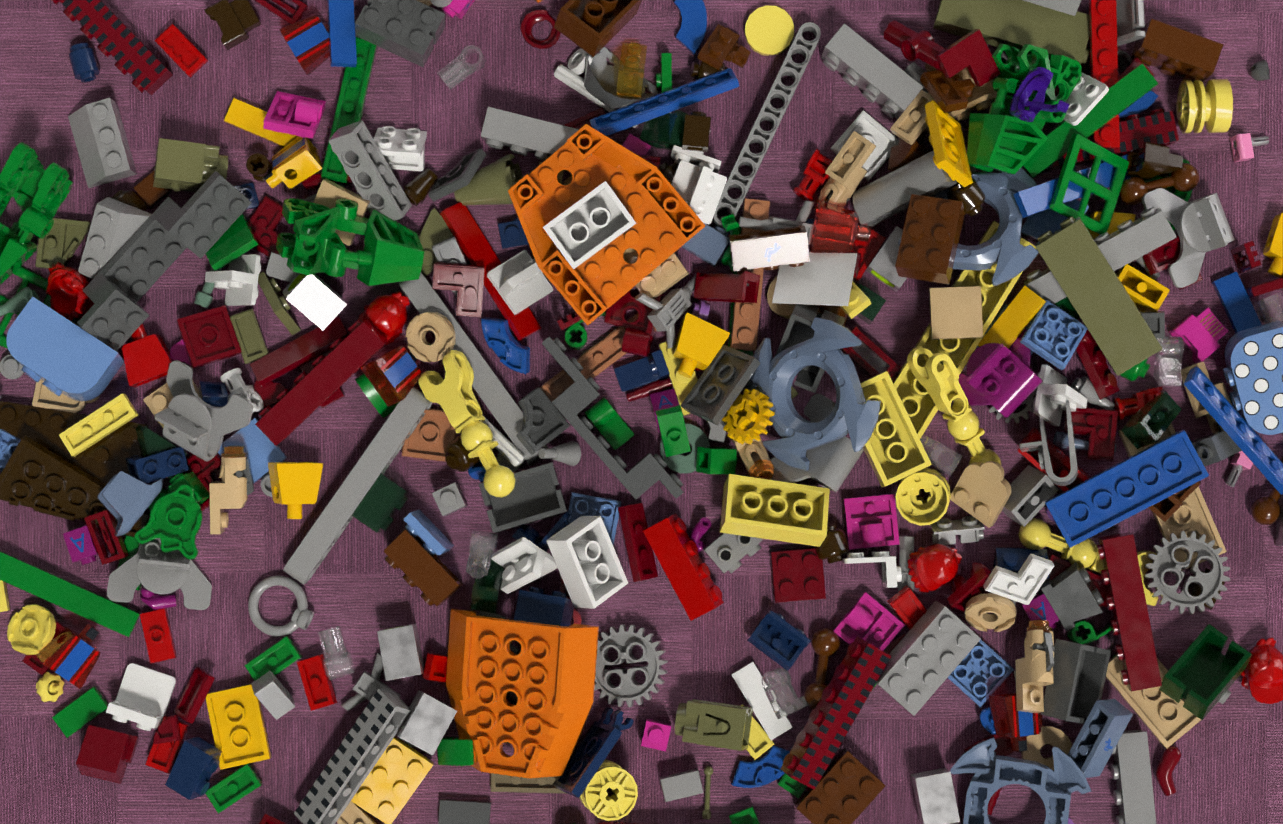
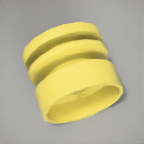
M1211 79L1207 82L1205 88L1201 80H1195L1194 82L1183 80L1181 82L1176 111L1179 129L1182 133H1190L1192 130L1194 133H1200L1204 124L1209 133H1225L1229 130L1233 114V95L1230 82L1227 79Z
M926 467L900 481L895 496L896 507L901 516L908 522L919 526L931 525L939 521L947 512L951 498L950 486L941 473ZM920 489L930 492L927 500L917 496L920 494Z
M604 760L579 799L598 818L607 821L619 820L628 815L634 808L638 797L637 784L633 776L616 762ZM608 788H611L613 793L610 797L606 791Z

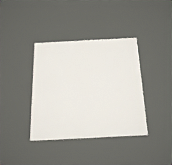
M809 252L810 262H804L803 266L790 267L789 264L779 266L772 303L848 306L857 253Z

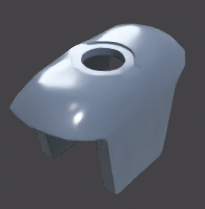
M123 471L115 474L97 498L117 519L115 536H122L131 530L161 492L162 479L147 485Z

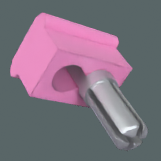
M1250 133L1231 137L1230 142L1234 163L1254 158L1253 146L1267 145L1269 143V140H1267L1269 139L1268 136L1252 138Z
M1243 451L1233 454L1234 456L1230 464L1234 465L1226 481V484L1230 487L1235 486L1243 470H1250L1253 462Z

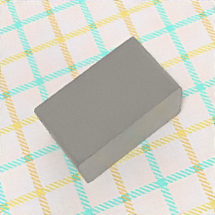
M271 671L251 683L254 695L276 720L295 707L292 695Z
M698 768L660 777L665 802L704 793Z

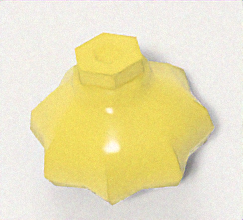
M45 672L44 676L36 682V693L43 702H56L58 697L63 694L65 682L57 673Z

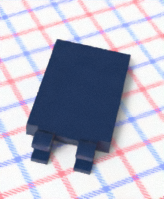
M605 708L599 722H594L569 759L564 774L558 776L552 785L560 791L579 798L622 735L621 730L629 729L633 725L634 720L627 717L625 722L622 723L624 712L617 710L613 713L614 710L612 708Z

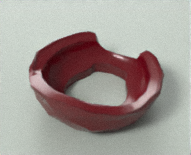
M546 10L531 11L526 14L521 23L520 30L525 42L534 48L548 49L555 45L560 38L561 32L554 28L556 21ZM546 20L553 27L551 35L546 40H536L532 35V28L536 23Z

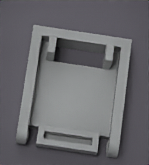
M1116 0L1117 47L1145 38V31L1140 30L1145 27L1144 0Z

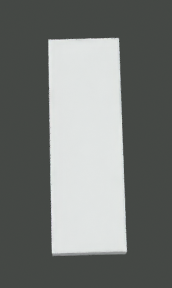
M753 661L731 674L750 707L753 708V712L770 740L792 728V725Z

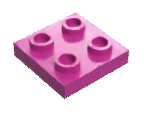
M277 91L264 119L263 129L313 139L326 109V101Z
M895 494L843 499L849 549L900 545Z
M864 592L833 631L849 645L858 636L884 651L905 625L869 594Z

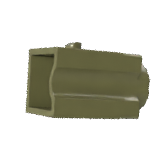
M159 138L153 187L172 189L174 191L197 192L215 171L223 178H227L228 155L219 154L220 146Z
M698 699L688 700L687 703H679L675 720V734L683 736L682 742L742 751L748 748L753 708Z

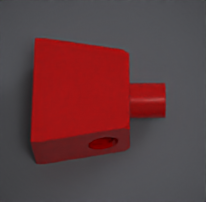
M141 324L131 335L133 342L122 346L129 386L135 388L167 376L170 363L174 361L161 336L157 334L147 336L144 325Z

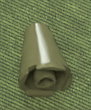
M512 154L506 155L476 171L467 186L454 191L457 202L461 201L464 206L513 204L508 190L523 178L519 163L513 164L511 160L515 156Z

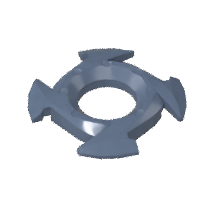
M1022 168L1015 175L1004 172H971L972 179L976 180L985 194L984 202L991 205L997 212L999 226L996 233L984 243L972 246L958 243L953 269L979 271L991 269L993 265L997 264L992 285L998 286L1016 277L1038 255L1039 252L1033 246L1028 245L1024 247L1020 244L1023 217L1013 194L1037 186L1036 182ZM947 188L931 197L948 199L947 194L950 190Z
M818 317L814 318L811 328L815 331L813 338L781 351L774 358L772 357L770 338H764L753 355L760 362V365L745 385L748 389H755L758 386L760 392L769 397L768 401L773 403V407L769 410L775 412V415L769 418L782 439L767 440L763 442V445L777 459L792 467L806 471L809 470L810 463L806 458L807 450L843 438L847 434L850 435L854 452L861 451L874 431L881 401L867 400L866 402L855 366L849 355L844 354L840 350L842 348L860 346L862 344L861 340L848 328L832 320ZM810 365L824 369L831 376L836 388L835 406L830 415L820 422H811L800 416L791 398V387L795 376L803 368Z
M994 737L973 746L962 754L950 769L951 774L975 773L967 790L963 824H992L988 815L989 800L998 789L1006 785L1021 784L1038 793L1046 809V817L1043 824H1068L1071 793L1079 791L1081 794L1092 791L1082 770L1070 756L1056 746L1052 748L1054 770L1036 761L996 755L994 750L998 744Z

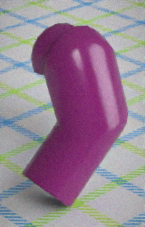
M706 517L698 521L690 535V540H693L698 547V553L705 547V543L700 539L711 527V521Z
M144 586L141 588V600L152 609L176 607L175 594L160 596L150 592Z

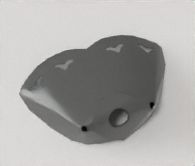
M605 47L594 57L587 53L584 87H586L590 94L609 108L618 110L660 93L643 76L637 72L624 69L619 59ZM589 56L593 58L590 65L588 60ZM606 58H608V59H609V62H610V63H613L614 66H612V65H607V59H606ZM629 78H632L634 81H638V83L631 84V80ZM645 88L652 93H645Z

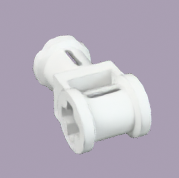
M240 368L224 373L220 379L222 382H225L230 392L228 402L232 395L239 394L252 403L253 412H259L263 409L264 403L262 398L255 392L252 385L245 384L241 377L242 371Z

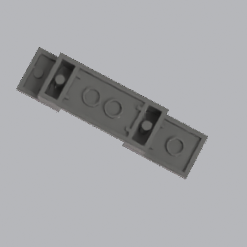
M217 171L209 177L182 208L168 196L84 288L83 292L93 301L94 305L77 323L89 334L117 352L149 317V314L137 303L186 248L201 259L252 202Z
M550 336L545 339L542 345L575 382L552 403L631 495L637 499L658 480L675 499L684 493L681 490L684 484L674 473L669 475L663 469L667 464L658 454L652 456L648 453L627 472L623 470L627 465L617 454L612 457L607 451L610 447L601 435L596 438L590 430L593 426L584 416L580 419L577 416L600 395L597 392L600 387L591 376L586 379L581 374L583 367L574 357L569 360L564 354L567 350L557 337L554 340Z

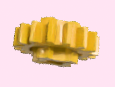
M745 389L743 395L739 394L727 411V416L722 418V421L727 423L723 427V430L728 432L727 436L742 445L744 442L751 445L753 439L760 441L761 433L767 435L766 426L773 424L769 417L775 415V412L769 410L773 407V403L768 401L769 397L756 389L752 391Z

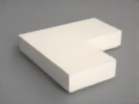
M1030 553L1018 573L995 566L983 587L985 591L1029 605L1054 568V564L1051 560Z

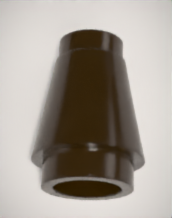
M426 168L425 171L404 186V193L410 203L415 206L424 202L435 181L438 179L437 175L430 169Z

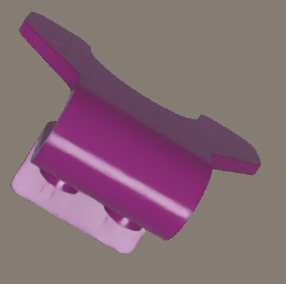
M1026 328L1009 349L1003 344L988 343L980 346L972 353L967 363V376L961 373L958 379L968 399L969 406L992 405L1004 417L1008 418L1043 382L1030 367L1031 350L1020 343L1027 330Z

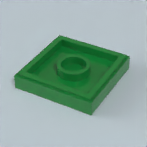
M243 213L206 253L210 265L215 271L258 245Z

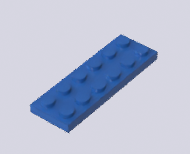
M1183 429L1045 501V504L1069 548L1197 483L1208 477L1209 474Z

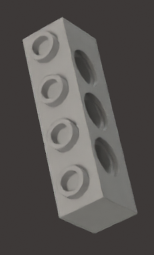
M363 120L339 128L328 141L333 152L336 153L342 163L345 172L355 185L358 194L363 199L370 201L368 205L370 214L374 209L394 221L403 218L412 205Z

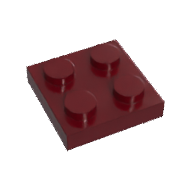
M226 305L176 320L192 369L241 354L242 351Z
M816 549L771 552L775 603L826 599L823 560L817 557Z

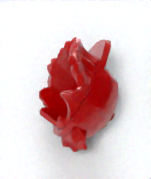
M57 262V264H53L48 268L50 275L46 294L51 296V308L70 321L74 317L81 319L94 305L93 301L83 292L84 288L90 283V280L85 275L80 274L77 269L65 267L62 263Z
M401 292L378 296L369 305L364 307L365 311L359 315L358 320L362 323L369 319L389 340L385 344L388 345L394 342V339L402 333V328L407 320L406 306L410 305L409 298L402 296Z
M932 544L924 548L919 547L917 552L909 555L910 559L907 561L908 568L910 569L908 574L911 575L910 581L914 582L915 588H919L920 592L928 593L929 591H934L956 576L958 564H960L962 556L957 553L956 548L943 544Z
M1272 637L1266 640L1260 639L1256 646L1249 651L1252 656L1246 669L1241 673V676H1243L1241 685L1245 689L1250 690L1251 696L1256 701L1265 704L1278 703L1283 700V654L1274 647L1276 640Z

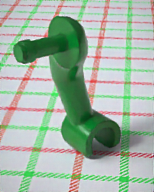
M734 214L721 218L722 226L726 232L730 231V235L739 234L738 228L740 225L736 222ZM729 244L721 261L723 265H729L730 271L735 273L736 271H733Z

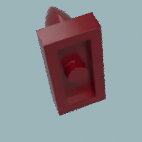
M973 562L971 578L968 581L956 574L952 579L953 594L947 598L950 606L965 612L966 603L972 597L989 593L985 591L983 584L992 571L982 563Z

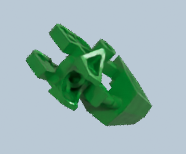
M999 44L992 55L1001 73L993 82V88L997 94L995 101L991 104L989 114L970 113L967 157L970 166L984 172L991 173L993 169L1015 175L1047 141V136L1041 131L1045 122L1059 123L1066 115V113L1061 111L1047 112L1041 110L1035 116L1033 122H1026L1010 113V104L1020 83L1036 67L1050 70L1053 73V78L1046 90L1044 104L1055 105L1058 104L1059 100L1065 102L1082 76V66L1077 60L1063 55L1051 54V59L1049 60L1048 50L1030 44H1024L1021 51L1006 44ZM1003 51H1005L1006 55L1008 56L1007 62L1005 64L1001 61V54ZM1056 85H1058V86H1059V89H1060L1059 95H1058L1057 98H1056V96H1055V91H1054ZM1033 90L1028 101H1033L1037 94L1036 90Z
M20 142L13 149L0 174V217L11 197L15 198L14 200L19 208L24 211L18 221L14 222L10 228L0 222V285L36 253L38 245L30 240L33 235L40 239L48 235L54 225L53 218L58 208L66 200L73 186V182L68 179L70 176L66 169L53 162L45 170L44 165L37 160L38 155L35 150L23 142Z
M295 198L284 200L282 214L288 224H294L293 231L295 234H278L276 249L281 258H288L287 267L293 272L305 275L324 272L329 276L342 277L346 273V268L358 270L357 279L367 286L419 279L423 265L424 250L416 232L374 209L370 218L357 216L358 204L349 199H337L335 208L332 209L321 204ZM336 229L365 235L364 251L351 252L345 247L338 234L335 233Z

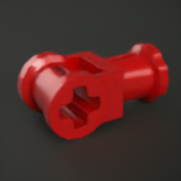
M816 149L805 167L806 169L803 172L804 178L798 187H794L793 192L806 201H813L812 196L819 186L822 187L825 180L827 181L829 178L825 171L832 163V160L820 154V150ZM812 182L808 190H806L808 184Z
M1163 387L1143 390L1132 394L1133 397L1114 398V409L1118 411V420H1123L1125 416L1137 414V416H1148L1168 411L1167 407H1164L1161 391H1163ZM1133 405V407L1125 408V406Z

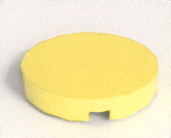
M766 5L757 8L749 15L745 24L747 43L753 51L763 56L777 55L784 52L790 46L794 37L792 18L785 10L777 6Z
M31 604L22 607L23 610L19 613L16 612L12 616L7 630V638L11 642L12 648L25 655H36L45 650L51 643L56 629L54 615L45 607Z

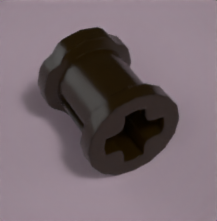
M256 153L247 159L246 167L249 173L258 182H265L264 176L273 170L266 156Z

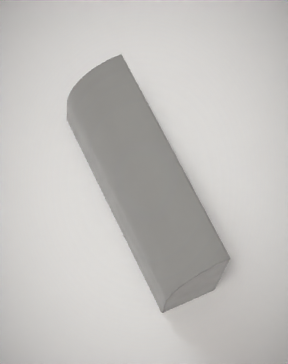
M933 150L854 191L852 196L854 209L861 226L872 227L908 209L911 194L931 197L957 184V181H953L948 173L936 167L933 161Z

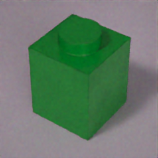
M697 447L696 472L735 475L737 449Z

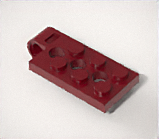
M631 290L607 309L604 323L627 328L622 342V352L648 357L655 327L647 316L653 309L635 300L631 296ZM663 293L654 300L661 302ZM630 309H635L639 313L638 319L633 323H629L625 319V314Z

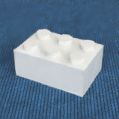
M605 181L546 224L543 229L571 267L575 269L637 223Z
M580 516L546 540L574 608L594 609L628 584L601 516Z

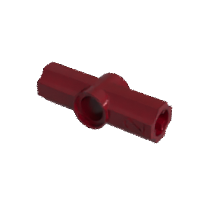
M895 20L888 23L884 31V39L899 47L906 59L909 61L920 59L937 70L942 71L935 55L945 48L935 43L928 31L922 30L917 33Z

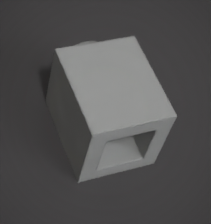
M452 483L432 493L444 517L468 506L458 483Z

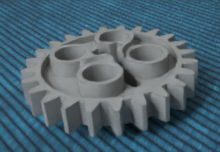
M1181 531L1180 538L1178 539L1174 533H1171V542L1162 538L1161 543L1163 547L1154 545L1153 549L1157 554H1148L1147 556L1153 561V563L1145 564V567L1150 569L1151 573L1146 574L1144 577L1152 579V583L1147 588L1156 589L1152 597L1160 595L1162 597L1160 605L1166 602L1170 603L1169 611L1178 606L1179 614H1183L1185 608H1188L1190 614H1194L1195 607L1197 606L1198 610L1203 612L1205 611L1204 603L1209 607H1213L1212 598L1216 600L1222 599L1218 591H1227L1222 582L1230 581V578L1224 576L1223 572L1230 570V567L1223 566L1222 563L1228 558L1219 557L1218 554L1222 551V547L1214 550L1212 547L1215 540L1206 543L1205 534L1196 539V533L1192 531L1187 538L1185 531ZM1176 549H1182L1186 552L1187 558L1185 562H1178L1174 558V551ZM1197 552V558L1190 569V573L1193 576H1189L1185 580L1183 589L1179 594L1177 593V588L1184 577V572L1181 569L1189 566L1193 553ZM1200 560H1207L1210 563L1211 569L1209 573H1203L1199 570L1198 562ZM1166 572H1172L1176 576L1175 585L1170 586L1164 582L1163 577ZM1190 583L1199 585L1200 594L1197 597L1189 594L1187 588Z
M622 624L619 627V632L614 626L610 627L611 635L605 631L601 632L603 640L598 639L595 682L597 684L594 690H602L599 698L608 695L609 704L617 699L618 707L623 706L625 701L628 707H632L635 699L637 704L641 705L643 704L642 696L648 701L651 700L652 695L650 691L658 693L660 690L656 684L665 683L660 678V675L667 674L668 671L662 669L661 665L668 663V660L661 659L660 656L666 651L657 650L661 642L651 641L653 633L644 636V627L636 632L635 625L633 624L630 625L627 631L625 624ZM635 645H639L643 649V656L640 659L634 657L632 653V648ZM610 647L618 651L616 661L610 660L607 655ZM624 662H648V666L632 667L628 670L626 668L605 669V665H618ZM638 670L644 672L646 676L643 684L635 680V673ZM612 673H617L620 676L621 683L619 686H614L611 683L610 676Z

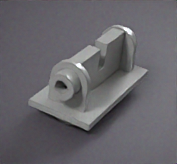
M965 516L960 520L943 518L930 525L934 533L932 534L933 544H956V535H960V543L979 542V539H984L983 530H985L983 523L973 516Z

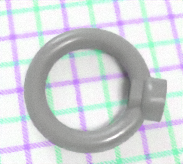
M271 576L263 579L254 587L249 597L248 611L253 624L260 631L271 636H285L298 628L306 630L314 616V612L307 609V597L302 587L296 581L286 576ZM272 586H284L290 589L297 599V609L291 621L283 626H273L266 623L259 613V599L262 593Z

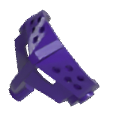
M1036 67L1025 76L1013 95L1010 113L1020 120L1033 122L1035 116L1041 110L1066 113L1070 104L1059 100L1058 104L1055 105L1044 104L1046 90L1053 78V73L1046 68ZM1033 90H1036L1037 94L1033 101H1028Z

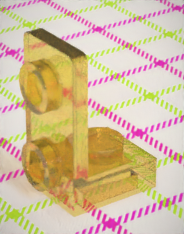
M638 43L622 44L616 95L641 98L647 46Z

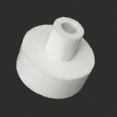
M582 48L578 49L568 61V68L577 75L585 72L587 52ZM589 56V58H588V60H589V65L591 64L592 59H593V58H591L590 56Z

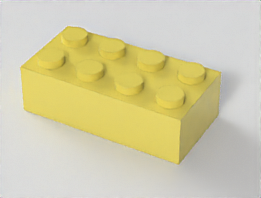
M886 371L860 383L866 402L867 400L881 401L878 421L870 439L863 447L881 487H886L932 465L888 372Z
M729 474L723 488L720 533L820 547L827 536L830 489Z

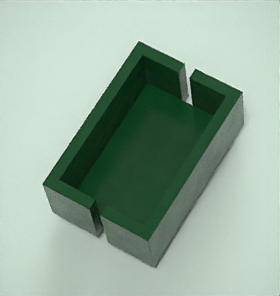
M1210 624L1207 625L1166 673L1162 686L1159 689L1177 703L1181 700L1184 701L1183 707L1201 720L1206 717L1246 669L1252 656L1250 652L1234 641L1229 644L1226 654L1223 655L1222 651L1228 637Z

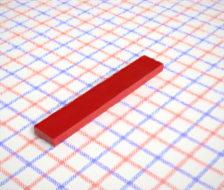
M459 202L443 210L440 215L453 236L455 235L471 265L485 266L484 286L505 320H508V324L518 341L539 331L541 326L529 307L514 315L488 279L487 273L501 265V262L467 207Z

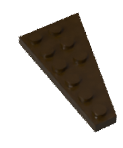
M0 401V429L19 439L27 436L104 484H107L115 474L121 471L129 475L125 458L133 455L144 456L149 425L127 422L74 457L71 456L59 434L88 415Z
M27 436L20 440L0 474V500L7 501L10 505H22L33 508L37 512L72 521L76 519L84 522V517L107 509L97 498L106 484ZM146 509L131 530L125 535L135 537L136 532L149 522L151 512ZM95 519L94 521H95L96 526H97V525H99V523H98V520Z

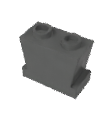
M1224 430L1191 442L1204 467L1242 451Z
M1077 562L1051 580L1049 576V579H1046L1041 586V590L1066 631L1075 627V621L1103 613L1101 604L1104 600L1099 590L1092 589L1089 584L1092 581L1085 567L1080 569Z

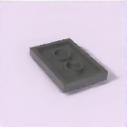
M723 345L685 398L681 407L691 414L718 425L754 374L760 362L755 357Z

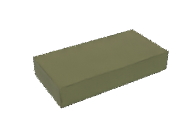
M253 308L230 316L246 365L269 354Z

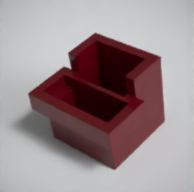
M88 725L76 761L80 773L85 776L121 784L127 763L132 762L139 738L138 736Z

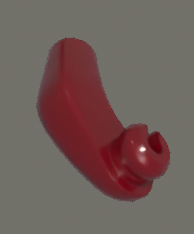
M1170 746L1165 749L1156 768V778L1165 796L1176 793L1172 772L1181 758V752L1176 746Z

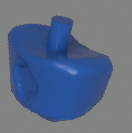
M479 461L468 470V474L471 478L479 479L480 482H483L486 470L481 461Z
M993 707L985 708L980 712L979 720L989 733L997 734L1002 730L1004 722Z

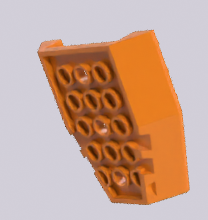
M587 124L567 139V142L530 174H526L508 190L537 266L587 326L705 227V224L656 166ZM563 170H568L572 174V181L568 185H562L558 181V174ZM606 181L637 224L573 269L543 227ZM629 248L635 249L638 253V260L632 264L627 263L623 257L624 252Z
M451 609L446 687L451 707L457 711L454 719L459 739L473 740L474 764L470 766L481 772L522 778L554 777L564 774L594 702L599 626L572 624L569 627L476 616L475 611ZM512 640L520 643L521 652L519 654H515L510 650V642ZM508 691L514 692L517 695V704L512 705L507 701L506 694ZM504 742H509L513 745V755H507L503 751Z

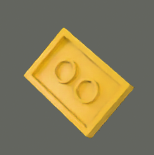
M933 100L924 105L926 111L925 122L930 131L929 142L934 150L933 161L936 167L948 173L953 181L956 180L963 187L972 184L973 180L961 125L948 113H944Z
M252 685L207 694L205 699L215 747L222 751L218 759L220 761V770L271 759L260 700L254 695Z
M394 736L351 802L383 823L392 824L430 771L434 762Z

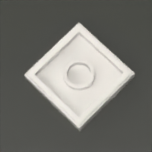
M863 110L831 147V150L837 155L853 131L876 145L862 166L867 171L864 178L869 181L890 157L891 147L899 145V140Z

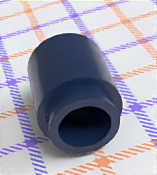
M88 43L71 46L69 48V59L75 79H79L81 82L95 80L100 71L94 50L90 48Z

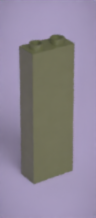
M941 0L933 25V29L964 37L974 29H980L986 44L998 47L999 44H1006L1019 49V51L1022 50L1024 44L1048 50L1049 60L1051 59V54L1063 55L1077 60L1080 64H1085L1090 49L1086 48L1088 40H1090L1089 14L1077 11L1076 15L1072 16L1023 0Z
M1071 216L1059 224L1061 228L1054 233L1049 230L1037 238L1039 242L1035 244V247L1117 376L1163 348L1080 216L1076 219Z

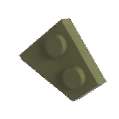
M435 208L431 210L419 236L424 250L421 272L425 277L433 272L434 262L439 263L432 250V245L453 236Z
M53 218L54 225L48 235L38 240L35 267L48 269L51 265L57 264V262L62 263L66 267L90 230L91 222Z
M264 271L260 273L258 283L276 316L292 335L301 331L289 311L291 309L290 304L284 295L280 296L279 294L281 288L275 278L269 279Z

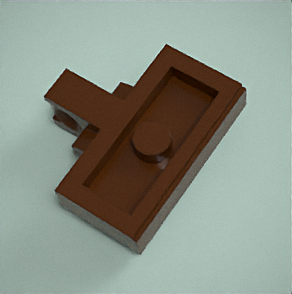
M718 24L700 50L697 58L717 70H720L725 61L732 62L743 68L751 52L737 43L740 35Z
M939 70L923 72L920 78L921 83L944 113L966 109L968 104L967 98L972 96V91L975 87L971 79L954 81L951 78H946L943 71Z

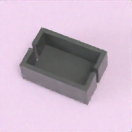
M367 0L368 6H364L355 22L356 36L424 67L433 51V44L436 45L445 28V13L417 0Z
M796 304L776 355L791 346L813 338L815 331L811 328L815 317L832 320L842 326L846 318L824 310L822 314L818 312L819 307L814 305ZM814 365L807 366L799 371L794 385L815 393L825 370Z
M553 462L514 473L515 487L509 495L502 498L490 495L485 490L484 483L479 484L485 506L492 505L493 510L487 511L493 533L567 512L562 490H556L555 488L560 483Z
M1056 639L1053 666L1054 684L1046 686L1044 712H1041V715L1084 724L1095 702L1102 698L1111 650Z

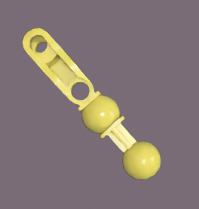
M923 347L914 348L907 357L908 365L918 382L928 391L938 410L944 413L942 416L948 420V431L954 437L955 442L967 446L972 455L969 465L974 462L985 463L988 461L997 462L1002 465L1000 457L993 450L985 449L979 438L985 431L979 427L978 416L969 406L968 399L958 381L959 372L951 358L942 353L933 355L929 349ZM921 354H923L926 365L920 367L917 363V358Z
M451 350L442 360L446 371L445 379L438 372L425 371L419 376L418 383L425 398L433 403L440 404L449 422L456 429V433H461L462 445L467 451H470L468 457H479L486 470L483 480L485 490L492 496L505 497L515 487L514 473L510 468L499 465L492 452V449L498 445V442H492V431L487 424L483 423L485 417L482 415L481 407L472 391L474 371L462 352Z
M1032 518L1025 527H1020L1019 538L1026 548L1038 550L1046 546L1061 552V559L1068 560L1071 565L1077 562L1080 568L1085 567L1101 574V570H1104L1103 559H1098L1096 544L1090 538L1069 548L1065 538L1052 533L1047 523L1041 519ZM1139 551L1137 556L1146 604L1156 606L1158 596L1153 598V593L1146 589L1144 575L1150 570L1145 567V564L1153 563L1147 557L1148 554L1156 555L1157 553Z

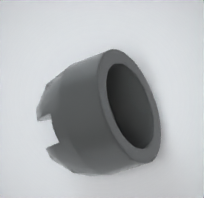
M1267 60L1258 61L1251 66L1250 71L1253 79L1257 81L1270 79Z

